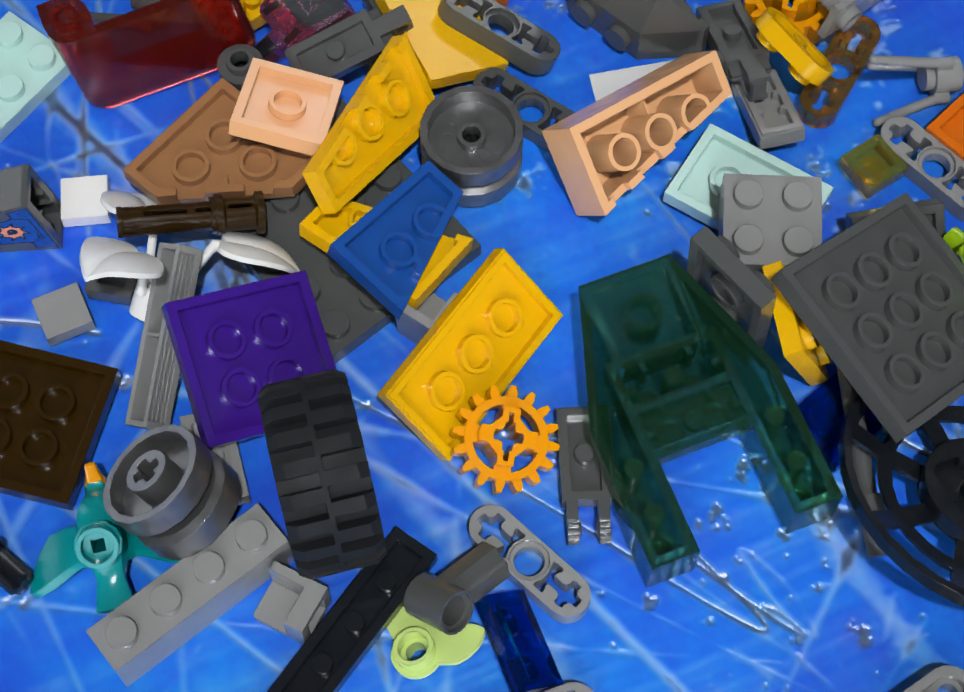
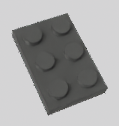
M705 226L690 239L684 300L750 365L764 352L777 296L775 295L773 285L764 274L757 270L752 272L739 259V253L730 240L722 235L717 237Z

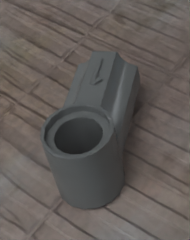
M482 542L440 575L436 576L430 572H423L417 575L406 589L404 608L409 615L447 635H455L468 624L472 617L474 604L510 576L508 564L500 556L496 547Z

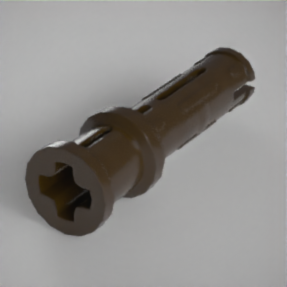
M254 191L252 196L223 198L222 194L219 193L213 194V196L208 197V201L116 207L118 238L194 231H211L212 235L222 237V234H225L226 231L253 229L258 234L266 233L264 195L262 191Z

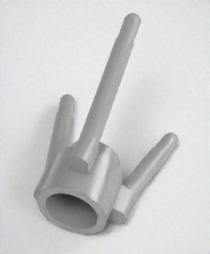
M893 55L870 56L869 63L867 64L868 70L917 72V82L920 90L928 91L930 94L928 97L877 117L872 123L875 127H879L890 118L906 117L933 105L948 104L950 102V93L959 92L964 83V69L958 56L939 58Z

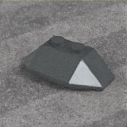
M567 0L568 11L571 12L577 22L583 26L592 27L603 35L612 47L619 51H625L636 60L676 58L684 54L704 52L706 49L710 24L701 16L696 17L689 4L684 0Z

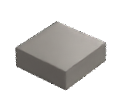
M77 282L31 300L50 347L96 329Z

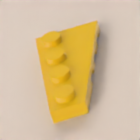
M406 34L391 37L302 172L323 215L335 214L341 210L420 137V121L427 106L435 99V96Z

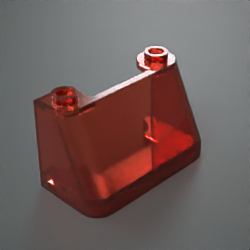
M51 0L36 6L46 33L82 94L94 106L103 109L115 108L218 70V58L226 48L236 44H246L255 48L256 44L255 31L243 0H161L98 24L94 23L87 6L80 0Z

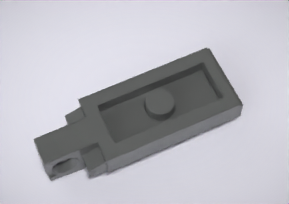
M729 0L696 8V17L701 16L710 24L707 43L711 50H716L724 73L728 76L729 81L735 82L740 80L742 91L750 102L768 98L766 85L767 81H769L767 74L771 73V65L769 63L770 52L757 39L756 33L758 30L741 0Z
M404 5L383 15L378 8L368 12L365 8L287 48L284 53L292 68L339 79L378 59L392 36L401 35L414 28Z

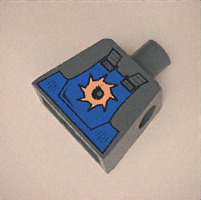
M29 164L0 170V252L63 248L61 202Z

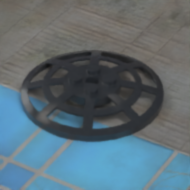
M858 394L843 421L838 445L840 474L847 497L863 527L878 547L896 565L929 590L964 607V438L949 440L940 424H964V406H947L916 429L921 428L933 449L925 463L921 465L897 451L898 446L904 439L896 443L888 433L882 442L859 425L862 416L869 407ZM853 443L878 460L876 468L878 487L887 510L872 511L860 489L853 466ZM892 469L917 483L921 504L901 508L893 488ZM934 523L944 534L955 540L952 558L930 544L914 527ZM899 529L906 539L922 554L940 567L950 571V581L938 576L913 558L890 536L887 530Z

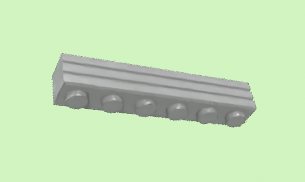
M159 242L156 258L163 263L164 272L160 278L152 279L125 425L153 429L170 424L180 369L161 308L165 303L194 296L203 250L183 244Z

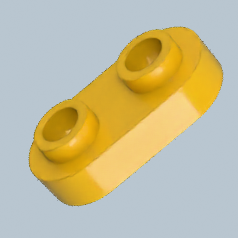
M768 7L755 21L759 30L756 33L757 39L769 51L773 53L778 51L790 63L787 67L790 74L802 85L807 86L809 83H812L813 85L820 86L834 72L828 59L779 10Z

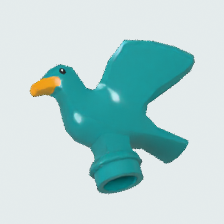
M89 462L84 465L85 497L78 507L77 524L67 526L49 536L39 555L33 573L34 578L31 582L30 594L37 598L45 596L57 589L81 568L91 569L97 580L96 613L104 614L112 612L133 596L126 578L128 560L137 555L177 563L181 559L171 560L159 557L145 546L136 535L130 534L108 515L103 501L106 477L98 469L95 462Z

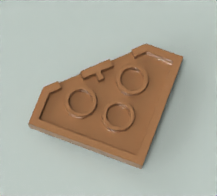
M221 78L123 169L126 180L158 205L208 201V197L213 196V194L219 193L222 194L223 198L252 196L254 191H262L264 199L294 197L307 185L302 172L313 156L228 134L230 119L241 91L224 78Z

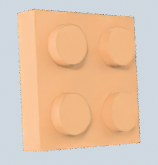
M253 57L230 119L228 134L313 156L331 130L342 95L344 81Z

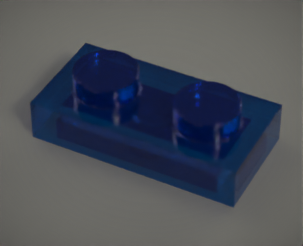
M524 589L487 594L475 603L511 692H543L564 684Z

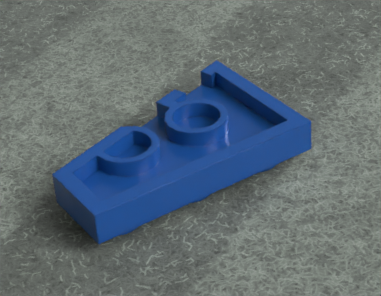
M428 160L330 244L327 254L399 320L462 197L463 191Z

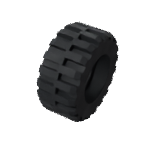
M331 369L266 384L257 393L279 501L299 576L312 580L378 564L387 555L386 543L362 435L346 374Z

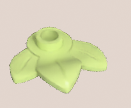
M404 606L387 627L394 639L391 649L392 664L400 675L408 679H422L435 672L439 666L458 665L468 660L480 648L486 634L484 627L468 623L459 633L447 635L409 615ZM419 650L426 651L421 658L411 661V657L415 652Z

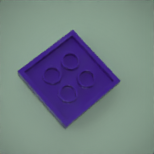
M306 270L168 302L161 308L201 442L209 450L265 435L257 393L266 384L331 369L337 370Z

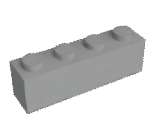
M257 503L228 524L211 545L194 556L181 559L87 629L86 633L124 684L129 687L271 579L269 568L273 561H277L285 566L292 563L294 557L289 541Z

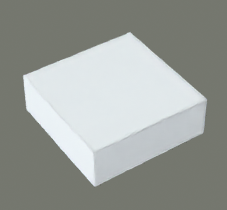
M108 175L61 179V221L64 227L111 223V212L105 209L100 202L101 194L104 191H111Z

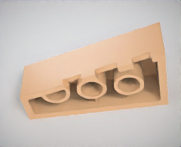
M716 50L684 54L542 130L576 216H606L617 205L615 203L616 200L627 190H633L645 178L643 174L659 159H665L676 148L674 144L683 135L698 127L732 94Z

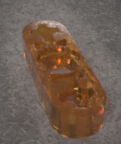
M861 16L846 32L838 29L824 56L831 65L841 64L846 66L850 70L851 76L846 79H836L830 75L820 86L809 83L803 88L797 106V113L805 125L821 129L832 125L837 119L866 69L869 57L874 55L881 32L878 24L871 18ZM857 34L864 36L865 39L859 42L855 53L848 50L852 38H855ZM823 90L830 93L826 106H823L820 110L812 107L820 99Z

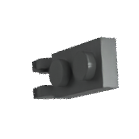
M606 406L556 408V424L559 427L557 430V442L560 445L558 458L561 506L565 508L567 544H580L582 528L579 521L578 507L597 506L596 536L599 539V544H611L610 506L613 503Z

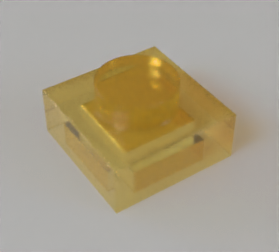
M879 134L844 154L838 165L867 199L904 177L908 168Z

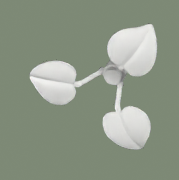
M104 191L100 198L103 207L115 215L116 207L158 205L144 193ZM226 232L222 234L221 240H212L202 252L199 267L200 271L215 252H219L222 256L247 264L274 268L288 273L300 271L291 256L278 244L261 236L241 232ZM148 235L146 253L138 252L137 248L130 243L107 237H89L85 239L79 254L80 267L85 282L104 277L136 278L137 283L129 313L133 317L144 321L152 279L160 278L164 272L163 263L155 257L158 235Z

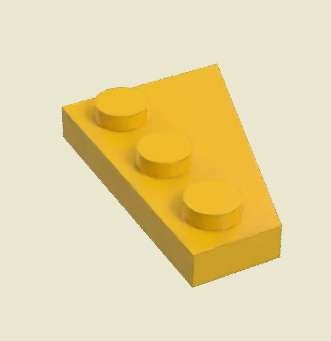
M350 200L337 213L323 215L319 206H317L299 224V235L328 253L330 244L373 207ZM458 233L455 238L442 235L407 304L417 310L472 250L474 238Z

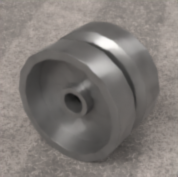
M478 85L459 86L443 92L427 106L420 121L422 165L429 160L463 191L458 203L459 206L483 207L504 198L516 186L522 172L523 120L515 104L499 91Z
M166 424L150 429L135 439L121 453L107 476L103 501L108 515L130 534L136 535L145 546L159 557L179 560L194 556L208 547L225 530L237 509L240 485L237 473L213 451H210L184 426Z

